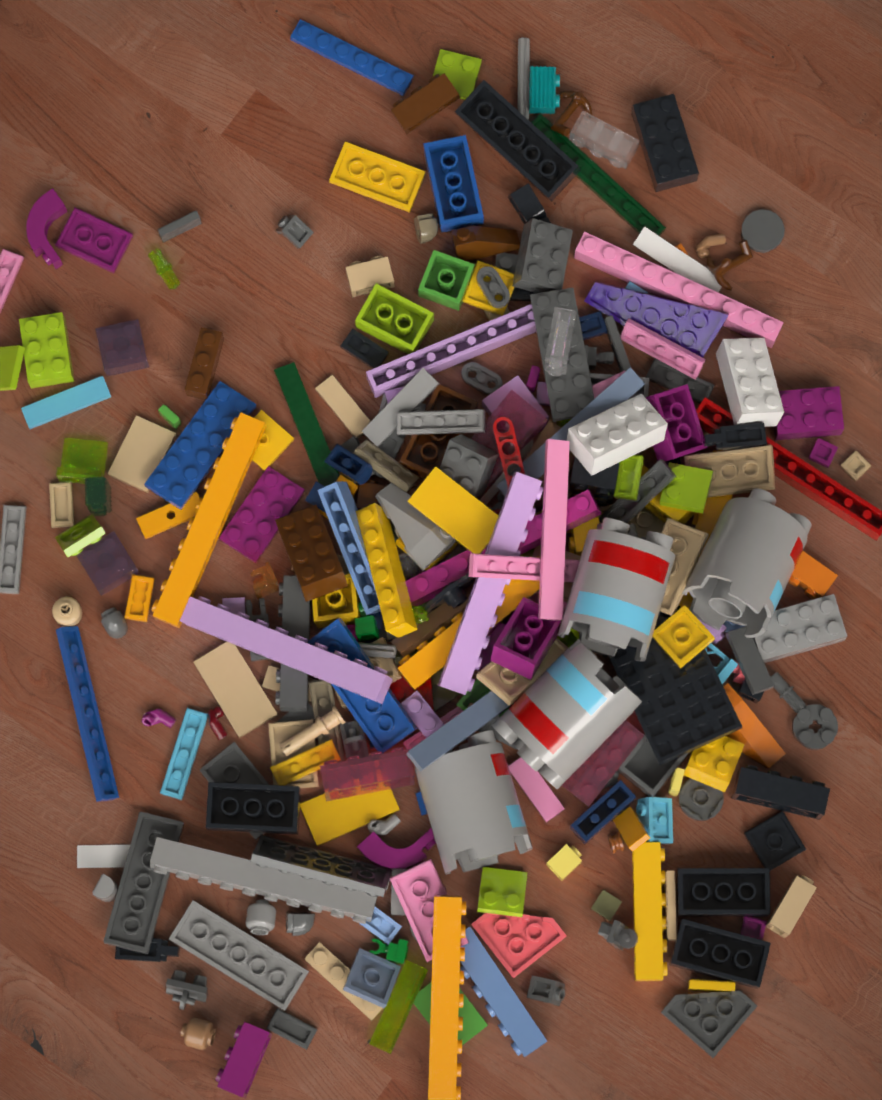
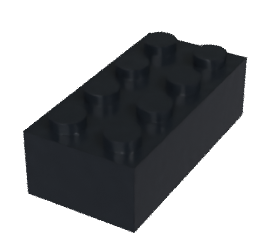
M670 94L633 104L631 115L655 192L696 182L699 171L675 95Z
M746 765L745 768L741 767L737 772L731 799L820 820L825 815L830 788L825 787L826 784L822 782L812 781V784L803 782L801 777L790 776V778L781 777L780 772L768 770L767 773L760 772L758 767Z
M208 782L206 829L213 831L298 835L301 788L299 786Z
M678 868L676 870L677 916H769V868Z
M682 919L679 924L669 965L758 989L761 986L771 943Z

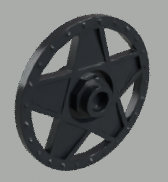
M468 573L457 581L449 583L425 605L423 610L425 613H431L445 602L449 607L452 606L453 609L459 607L468 599L466 596L467 592L464 589L474 583L476 577H468Z

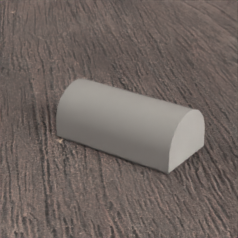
M103 874L92 893L96 898L104 902H112L116 898L119 887L110 877Z

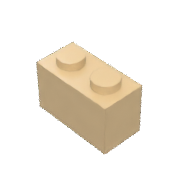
M375 256L370 261L363 263L355 261L345 267L352 298L371 293L376 283L386 289L395 287L388 257Z

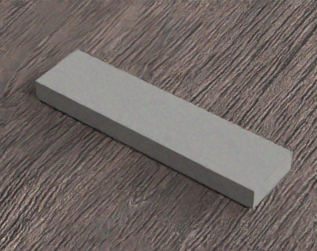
M422 368L362 432L379 447L397 428V412H413L439 383Z
M484 409L397 412V435L485 433Z
M4 505L0 541V593L19 594L26 506Z

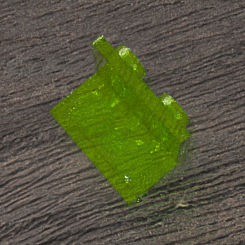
M65 438L61 467H57L56 473L59 481L103 485L108 443L104 441Z

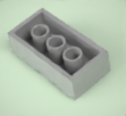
M832 594L775 610L765 632L759 637H754L753 640L763 662L767 663L842 642L847 638V633L835 595Z

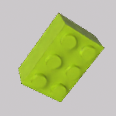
M376 283L359 312L355 325L357 329L406 354L416 352L434 321V313Z
M63 313L19 319L22 345L25 347L24 359L27 380L31 389L75 382L66 319Z

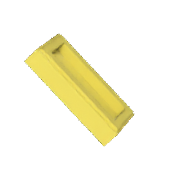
M677 768L673 772L668 791L669 795L677 797L680 792L685 769Z

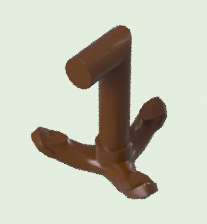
M563 91L559 93L560 98L572 99L551 126V130L568 136L570 129L563 125L581 104L584 107V112L588 115V119L592 118L591 105L582 91Z
M747 240L739 242L742 254L733 259L725 258L717 267L714 265L711 257L707 259L708 270L714 275L718 284L726 290L732 291L733 287L724 279L723 275L753 258Z

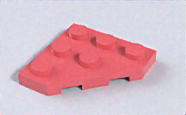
M485 913L471 924L513 979L567 937L556 921L549 917L523 914V917Z

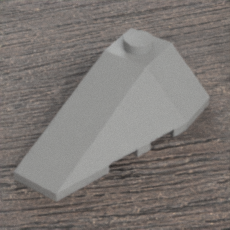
M390 483L376 494V498L387 518L393 522L396 528V535L401 537L405 544L404 549L407 555L424 570L447 552L456 540L408 503L411 497L409 494Z

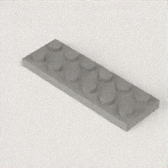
M194 900L169 938L175 944L286 1011L309 973L303 967Z

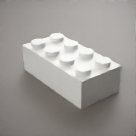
M765 338L723 339L716 352V357L734 425L764 423L765 427L777 426L784 413Z
M641 393L569 428L567 441H570L569 450L592 476L663 441L668 423Z

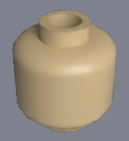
M65 596L59 598L52 608L54 619L63 627L75 626L82 618V607L72 597Z

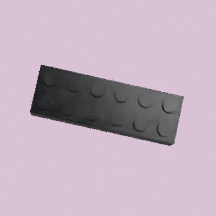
M485 80L479 84L455 111L458 117L551 202L581 171L574 161Z

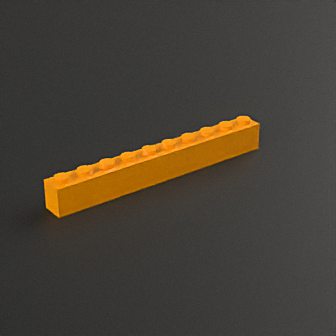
M241 412L239 417L233 419L230 428L233 431L230 438L226 437L223 442L222 449L224 452L221 458L217 457L213 469L215 472L213 477H209L204 489L207 491L204 498L200 497L197 502L196 510L198 512L195 518H191L188 523L187 530L189 532L186 539L182 538L178 550L180 553L178 558H174L171 562L169 571L172 572L169 579L163 581L160 589L162 595L159 600H155L151 611L154 612L152 616L155 619L180 628L182 624L180 619L189 598L193 597L266 430L265 422Z
M434 895L428 1100L461 1099V1086H456V1078L461 1077L462 1064L457 1063V1054H462V1040H458V1031L463 1030V1017H458L459 1007L463 1008L464 994L459 993V984H464V971L460 970V961H465V947H460L461 938H465L466 924H461V915H466V901H462V896Z

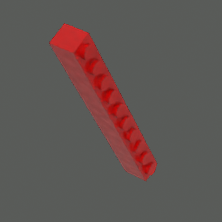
M706 397L696 409L701 428L710 434H714V430L722 426L734 425L731 413ZM766 437L767 445H772L774 474L776 477L875 541L878 540L882 534V511Z

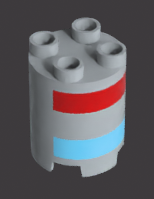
M753 489L748 498H733L725 504L682 593L687 595L689 592L693 597L689 610L699 620L716 630H720L725 621L747 626L745 631L746 638L759 637L765 632L807 543V535L812 527L811 522L806 517L796 513L788 514L776 507V498L766 490Z
M604 518L602 524H598L596 529L588 531L558 636L564 638L565 635H569L570 629H574L580 632L579 640L592 651L614 657L617 649H626L627 646L636 647L635 660L645 661L676 557L670 551L674 539L668 535L653 531H647L646 537H634L628 535L629 524L612 518Z
M579 639L567 648L492 725L509 744H513L519 750L517 752L518 755L536 772L539 771L556 789L607 740L642 702L618 676L610 677L602 669L604 664Z
M493 730L468 737V743L460 745L458 747L459 750L453 752L451 749L421 772L417 767L414 769L445 875L451 874V871L457 869L456 860H458L462 871L467 872L499 863L498 855L516 850L515 843L520 854L533 849L502 744L496 742Z

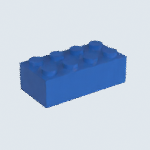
M466 135L423 143L424 156L441 233L468 226L483 225L484 215Z

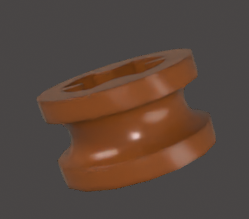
M615 832V835L607 834L612 853L615 854L617 850L624 851L619 832Z

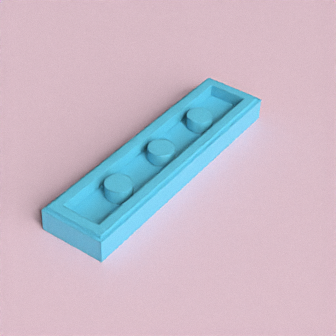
M101 376L21 409L29 429H32L111 398V394L104 377Z
M190 708L186 709L160 794L179 800L183 799L208 720L207 713Z

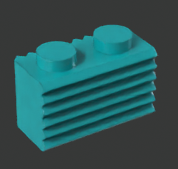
M530 67L529 114H555V107L560 106V94H556V87H560V74H556V67Z

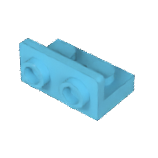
M646 797L638 799L636 813L650 836V839L646 842L672 844V798Z

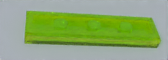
M406 960L371 1038L370 1045L389 1054L392 1053L428 969Z

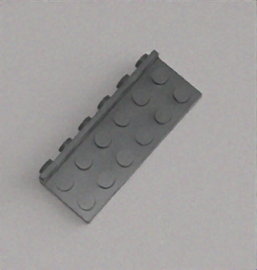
M261 835L250 861L256 863L259 867H271L278 869L282 873L298 874L304 879L321 880L324 884H336L350 891L366 892L372 897L384 896L392 873V869L264 835Z

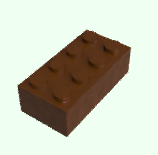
M439 384L425 411L477 410L478 402ZM466 433L412 435L400 460V464L412 473L426 479L435 467L440 469L449 440L460 434L465 436Z
M317 504L275 519L279 534L306 602L348 587L343 569Z

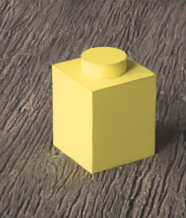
M566 844L546 865L563 881L581 864L582 860L580 857L582 854L573 845L569 847Z

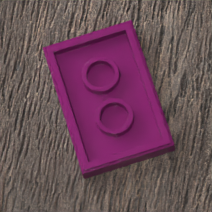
M74 207L55 246L111 273H115L133 238V234Z

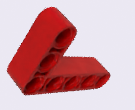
M499 416L494 420L493 430L509 488L513 476L508 473V466L517 464L520 467V473L525 475L513 423L510 418ZM501 420L507 421L510 425L509 430L499 432L496 428L497 423ZM506 442L513 443L515 446L514 452L511 454L504 453L502 450L503 444ZM501 508L494 509L492 511L498 515L500 513Z

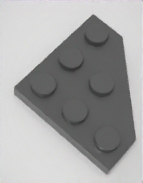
M741 991L675 995L661 1011V1014L710 1057L714 1058L756 1009L757 1005Z

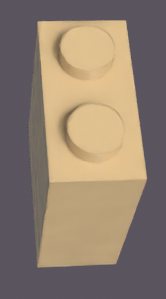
M804 875L801 877L796 876L792 879L768 920L766 928L783 938L790 935L817 888L813 886L814 882Z

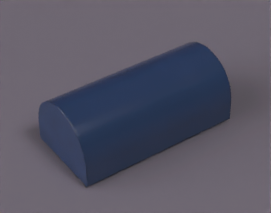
M336 444L324 461L360 485L368 481L373 470L369 463L339 444Z

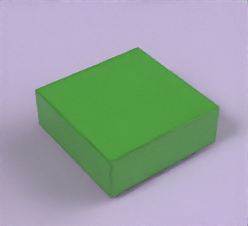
M163 404L158 409L160 416L174 429L181 425L180 418L166 405Z

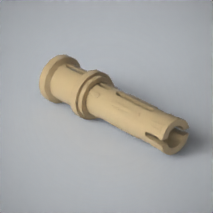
M334 706L332 711L322 717H316L315 723L279 745L285 755L289 756V754L322 733L327 735L329 730L340 723L344 724L346 722L336 706Z

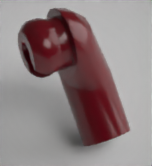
M216 706L214 709L211 708L208 712L209 726L218 740L228 735L219 721V718L224 716L220 706Z

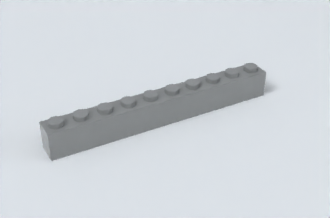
M159 837L156 838L150 860V868H154L153 871L164 875L167 872L176 874L175 877L183 880H189V877L198 879V883L203 885L215 883L219 884L220 888L233 891V888L242 890V893L248 896L259 894L263 895L264 899L277 902L278 899L287 901L286 904L292 907L304 905L308 906L310 911L321 913L322 910L331 912V916L337 918H344V916L352 917L354 922L366 924V921L371 922L377 897L369 896L366 892L350 891L336 884H324L321 880L304 879L298 874H286L275 868L259 867L248 859Z

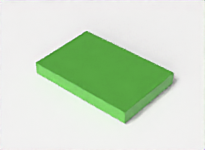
M432 982L410 998L429 1024L431 1019ZM464 994L463 1008L459 1007L458 1017H463V1030L458 1031V1040H462V1046L488 1026Z

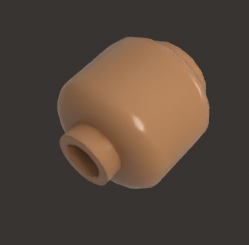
M191 1018L188 1024H183L181 1037H184L186 1046L205 1050L214 1043L216 1029L213 1028L212 1022Z

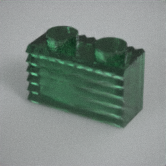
M105 477L85 478V505L94 516H106L107 513L112 511L111 487Z

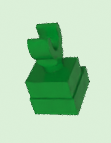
M358 602L361 617L355 618L357 638L360 642L380 639L375 617L373 615L370 616V614L366 615L362 603Z
M372 939V942L378 943L380 947L377 951L370 950V953L374 955L386 953V960L405 965L409 941L399 939L398 944L389 942L388 945L382 943L379 939Z

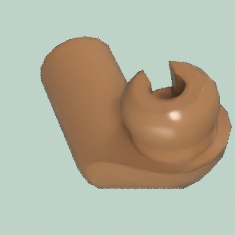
M722 233L706 236L696 246L698 257H707L710 254L708 249L711 246L725 244V235Z

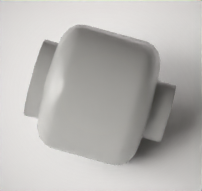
M257 900L256 903L248 906L246 926L251 930V933L267 935L274 929L276 909L268 901Z

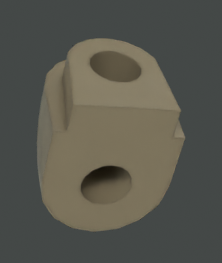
M434 214L419 215L414 218L418 242L422 244L431 241L438 232L437 218H434Z

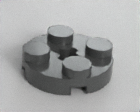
M812 704L799 710L793 720L792 731L796 740L805 748L819 750L825 748L834 740L838 732V722L831 709L822 705ZM813 721H817V724L821 725L818 733H814L813 729H809V725H812Z

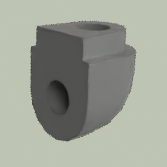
M113 607L101 614V623L110 637L119 639L126 635L128 625L121 611Z
M286 912V933H291L292 936H299L309 932L314 925L315 913Z

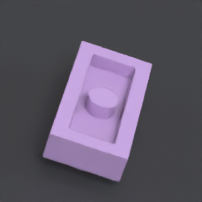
M418 691L401 703L411 720L426 738L444 726V723Z

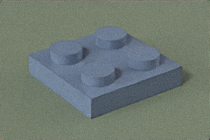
M359 948L343 990L385 1008L401 966Z

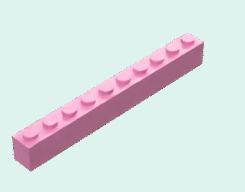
M587 232L583 233L575 250V259L627 283L630 281L658 297L730 314L723 324L724 327L748 338H765L767 347H773L782 328L783 322Z

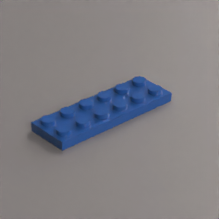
M219 381L144 484L145 487L182 510L214 466L217 457H220L224 452L222 445L225 438H230L233 431L230 429L233 419L239 417L240 412L250 416L256 408V404Z
M341 618L336 619L307 642L313 646L315 643L322 644L328 647L327 651L334 654L336 650L348 655L347 659L354 662L356 658L368 663L366 667L373 670L375 668ZM331 684L380 755L417 729L390 688L383 703L380 704Z

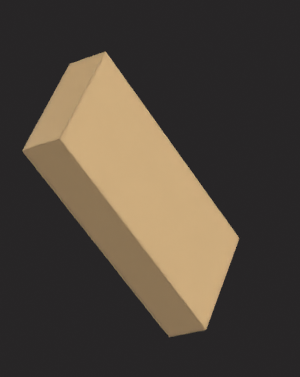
M72 482L49 483L51 527L74 526Z

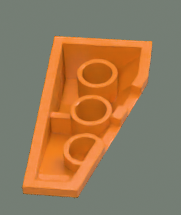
M727 683L724 689L742 724V729L728 734L726 737L745 744L742 753L769 769L786 753L744 700Z

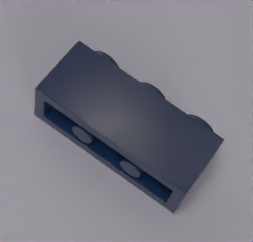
M620 780L571 824L570 829L585 845L631 804L636 796Z

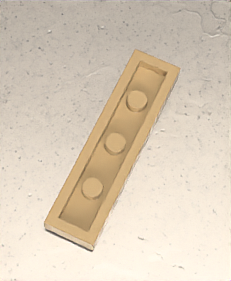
M320 942L306 956L305 960L371 1021L383 1009L343 990L350 969Z

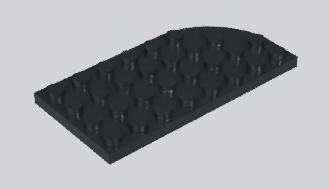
M659 612L655 629L671 616ZM653 638L645 661H636L635 654L637 648L627 646L626 649H617L614 657L608 655L617 676L642 701L634 712L659 765L742 729V724L705 648L682 668L671 659Z

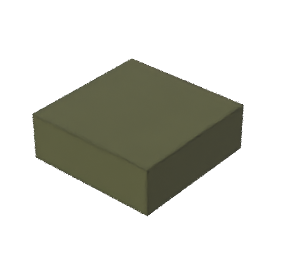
M602 890L591 910L610 921L622 901Z

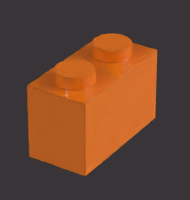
M803 551L788 582L795 587L799 585L805 590L804 593L814 600L826 594L838 575Z

